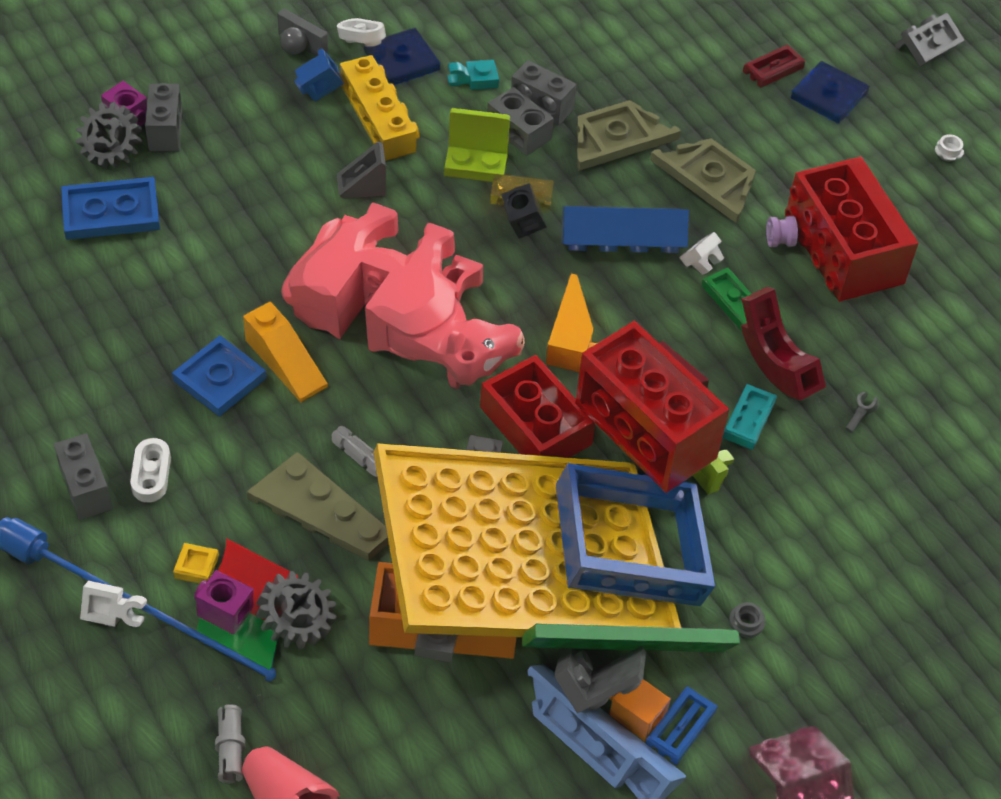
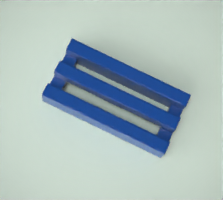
M686 686L648 736L646 744L651 748L653 746L657 748L661 756H669L671 758L670 762L677 765L714 716L718 706ZM689 699L693 700L694 703L665 742L661 740L660 737ZM700 708H705L706 710L703 712V714L700 716V718L697 720V722L694 724V726L691 728V730L679 744L677 749L673 748V744L676 742V740L679 738V736L682 734V732L685 730V728L688 726V724L691 722V720L694 718V716L697 714Z

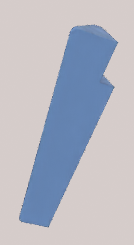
M546 665L529 667L528 676L533 677L536 700L532 701L533 715L614 788L621 787L625 782L638 799H665L684 781L686 775L601 708L592 711L587 708L576 713L555 679V672Z

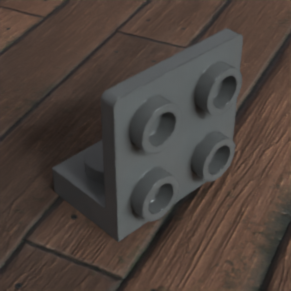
M641 646L593 670L592 662L584 650L561 648L554 677L576 713L587 708L590 711L596 710L603 706L609 697L619 692L622 694L630 693L641 684L644 676L646 652Z

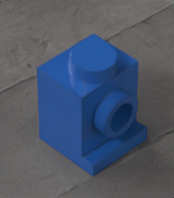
M323 48L318 50V56L295 70L297 79L294 80L296 86L303 95L308 93L315 102L344 84L336 63Z

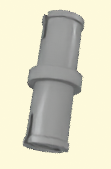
M225 705V714L223 707L217 710L219 736L215 739V750L219 753L218 780L227 784L235 783V774L238 782L243 779L241 752L245 749V738L241 735L242 709L237 705Z

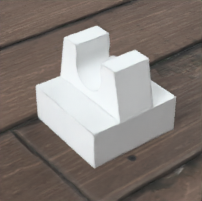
M713 232L699 240L679 258L686 267L692 265L704 275L713 269L708 259L711 260L713 265L724 259L718 247V244L722 241Z

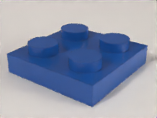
M219 335L173 371L172 377L175 383L220 417L267 379V373L258 363Z

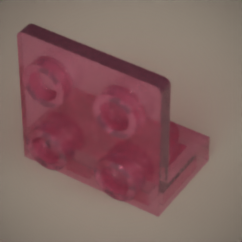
M815 726L800 728L796 732L778 738L767 739L760 744L749 747L750 756L776 784L777 799H854L851 762Z

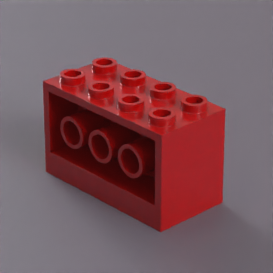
M862 156L796 172L793 185L790 187V197L785 208V218L787 216H794L796 218L800 244L806 247L813 265L820 270L825 278L827 288L833 291L838 301L904 285L919 242Z
M635 320L582 352L575 404L665 493L717 459L729 408Z

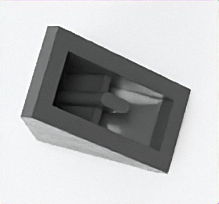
M376 142L336 174L340 197L344 199L386 196V163L383 143Z

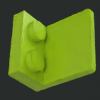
M451 108L449 116V147L444 167V176L503 183L508 158L510 115Z

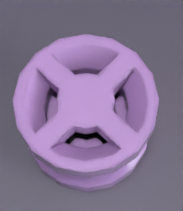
M787 216L781 220L777 217L768 218L766 237L770 248L777 247L779 244H786L788 247L796 246L798 228L794 216Z

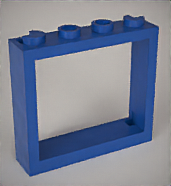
M572 463L566 465L556 482V493L568 588L701 607L714 589L715 582L697 484L682 482L665 493L647 475ZM579 496L675 511L685 570L586 556Z

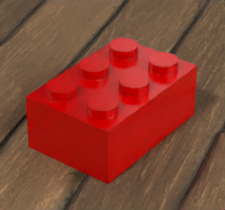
M536 354L481 383L480 408L519 454L570 458L592 445L595 422L575 404L576 399Z

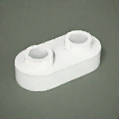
M355 18L337 24L339 38L347 43L359 42L371 47L379 45L381 40L386 37L384 24L381 22Z
M146 439L140 442L135 449L130 483L133 495L142 502L157 501L167 490L171 456L169 446L161 439ZM148 486H153V488L145 489Z

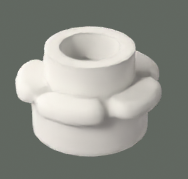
M944 135L937 142L935 152L944 161H955L956 158H961L964 154L962 149L963 141L955 135Z

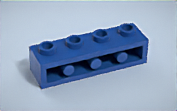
M563 206L561 243L569 245V250L587 251V245H599V251H618V246H630L631 252H648L649 246L661 247V252L679 253V247H688L689 210Z

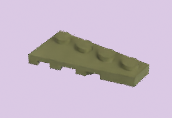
M298 452L247 491L248 500L256 504L261 502L271 507L273 513L283 518L288 516L302 523V527L312 533L318 531L330 538V542L367 561L389 544L386 526Z

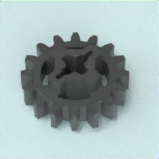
M111 102L109 108L104 103H100L99 111L97 112L89 108L91 116L89 118L83 116L80 118L85 123L84 127L76 128V131L82 135V137L76 139V143L83 147L80 153L86 158L88 157V161L92 164H98L104 169H107L109 162L113 167L119 168V160L121 159L129 163L127 155L129 153L137 154L138 151L134 148V145L142 143V139L136 136L137 133L143 131L142 127L135 124L139 119L133 113H130V110L124 105L120 107L115 102Z
M290 571L286 580L282 575L277 574L273 583L269 581L266 583L256 603L260 606L256 617L265 619L261 626L262 631L271 629L273 631L271 640L275 641L282 637L284 639V647L287 648L292 641L296 642L299 649L304 648L307 640L311 645H317L321 637L325 638L336 619V615L332 613L336 607V602L327 601L331 594L330 589L321 591L319 589L321 580L317 579L313 583L309 582L308 573H304L302 578L298 579L294 571Z

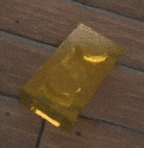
M494 174L490 204L504 205L502 193L530 183L539 200L541 209L550 211L554 181Z

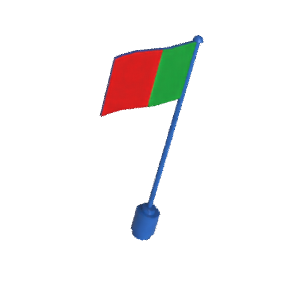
M5 517L0 521V550L26 564H32L45 557L88 581L111 585L49 552V544L45 532L19 518L11 519ZM226 538V548L218 571L253 588V609L234 635L202 618H199L197 630H194L148 604L141 610L264 675L265 681L270 682L276 678V670L272 668L278 639L275 641L271 640L273 634L271 629L262 631L261 626L265 619L256 617L260 607L256 603L268 581L273 583L277 574L282 575L286 580L290 571ZM123 591L122 598L129 599L132 597ZM224 599L217 600V602H226V601H228V600H224Z

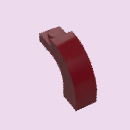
M765 287L742 298L747 323L741 325L742 333L755 362L769 381L786 395L800 401L826 388L820 358L801 351L788 336L782 322L775 289Z

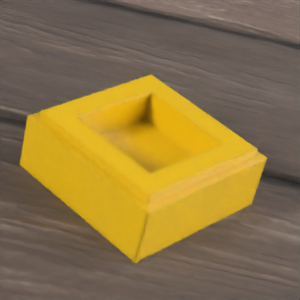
M184 543L173 571L174 579L198 584L203 580L208 581L214 572L219 558L218 550Z

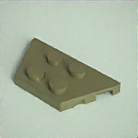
M630 100L579 115L577 120V168L580 171L679 140L681 130L676 126L670 129L659 123V116L643 110L641 106Z
M712 138L698 141L695 144L677 145L676 151L662 153L660 149L652 151L650 161L735 223L739 221L755 177L756 170Z

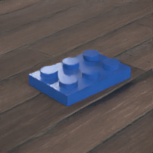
M154 177L61 186L63 224L66 240L160 230Z

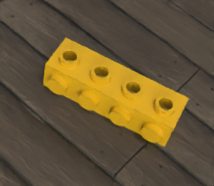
M373 55L340 63V74L344 82L341 87L373 144L378 141L383 143L385 161L416 153V141L420 138L418 126L415 122L410 121L406 105L403 102H399L396 89L392 83H388L383 66L377 64Z

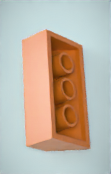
M378 562L369 616V645L415 649L419 633H404L393 564ZM458 635L454 653L514 659L516 637Z

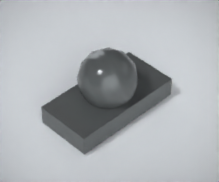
M283 8L277 13L278 33L281 36L280 44L286 53L297 55L306 50L318 56V50L323 48L328 54V34L326 31Z

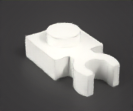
M88 581L83 586L80 619L115 627L120 618H122L127 625L138 627L144 622L145 616L135 614L132 607L142 609L146 605L147 599L138 595L132 596L129 599L122 598L123 588Z

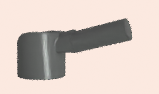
M861 392L858 395L857 403L859 407L845 428L848 432L852 433L866 413H873L878 409L879 400L877 397L873 399L871 405L865 406L863 402L868 396L867 392Z

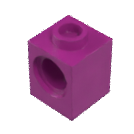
M121 81L101 95L102 103L108 108L111 102H115L120 107L124 105L130 110V113H133L139 119L135 124L142 126L146 123L147 97L125 81Z
M215 570L209 580H203L196 589L194 599L196 600L197 616L234 635L253 609V588ZM221 599L228 600L226 602H217V600Z

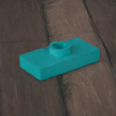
M746 384L724 429L722 438L753 450L776 403L777 395Z

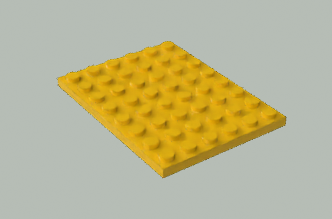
M390 444L376 445L373 454L404 633L522 637L524 632L536 623L681 628L673 602L568 588L556 482L568 463L638 474L635 463ZM579 496L586 556L664 567L647 507Z

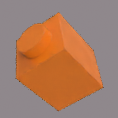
M643 679L641 684L632 692L627 694L619 692L609 698L612 701L610 716L640 739L646 741L667 713L671 698Z

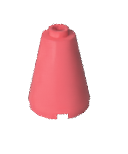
M268 746L252 750L246 756L242 766V773L254 799H338L337 796L340 797L338 791L332 785Z

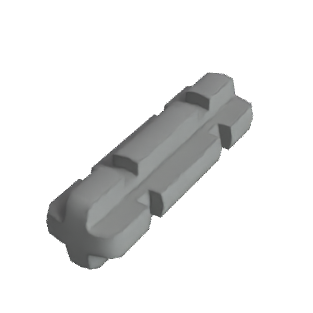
M339 426L337 430L333 431L331 435L332 442L340 449L345 448L344 452L362 467L367 466L366 470L377 477L374 450L356 435L351 436L352 432L345 426Z

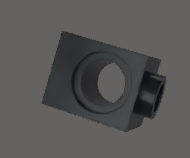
M530 183L515 187L501 194L509 222L518 239L547 228L539 200Z

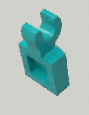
M494 60L466 61V67L458 62L448 64L450 74H454L447 75L449 86L469 84L470 90L499 87V76Z

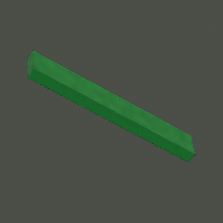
M536 623L524 632L522 636L523 647L635 650L642 646L647 651L724 653L740 644L739 631L731 629Z

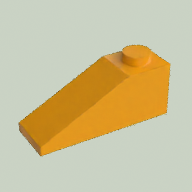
M571 273L548 342L546 365L580 372L582 352L597 343L592 342L593 326L578 276Z
M271 301L243 316L245 341L300 403L328 387V383L293 327Z

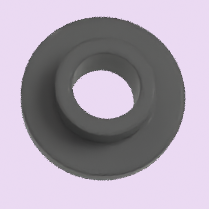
M745 602L736 606L731 611L729 624L732 630L739 631L740 636L755 637L764 629L765 616L759 606L754 603ZM741 620H749L752 624L744 623Z

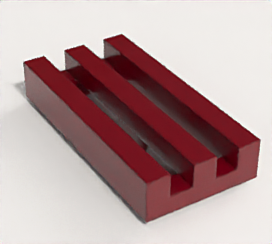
M787 44L745 63L743 72L746 75L750 73V79L752 81L757 80V86L762 88L803 69L805 60Z

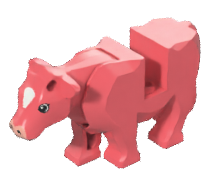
M371 203L367 214L359 219L344 215L342 220L336 218L324 224L314 244L292 267L283 282L281 290L283 299L292 306L294 315L309 328L328 331L336 338L341 339L362 307L366 305L365 315L369 351L378 352L386 350L413 361L425 360L440 363L447 368L448 382L450 387L458 389L460 385L470 386L478 378L490 376L505 360L521 355L525 344V338L519 326L513 324L498 326L479 319L466 321L460 299L464 290L480 287L483 283V264L456 255L452 260V264L446 266L442 271V260L452 256L455 252L454 233L451 230L427 223L424 228V236L418 241L416 250L407 256L393 249L376 247L379 240L393 237L398 233L397 212L376 203Z

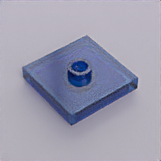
M416 28L387 36L376 46L368 47L364 44V51L367 56L373 55L377 64L383 66L389 84L396 85L440 70V61Z
M820 61L792 90L790 98L839 124L868 94L870 86Z

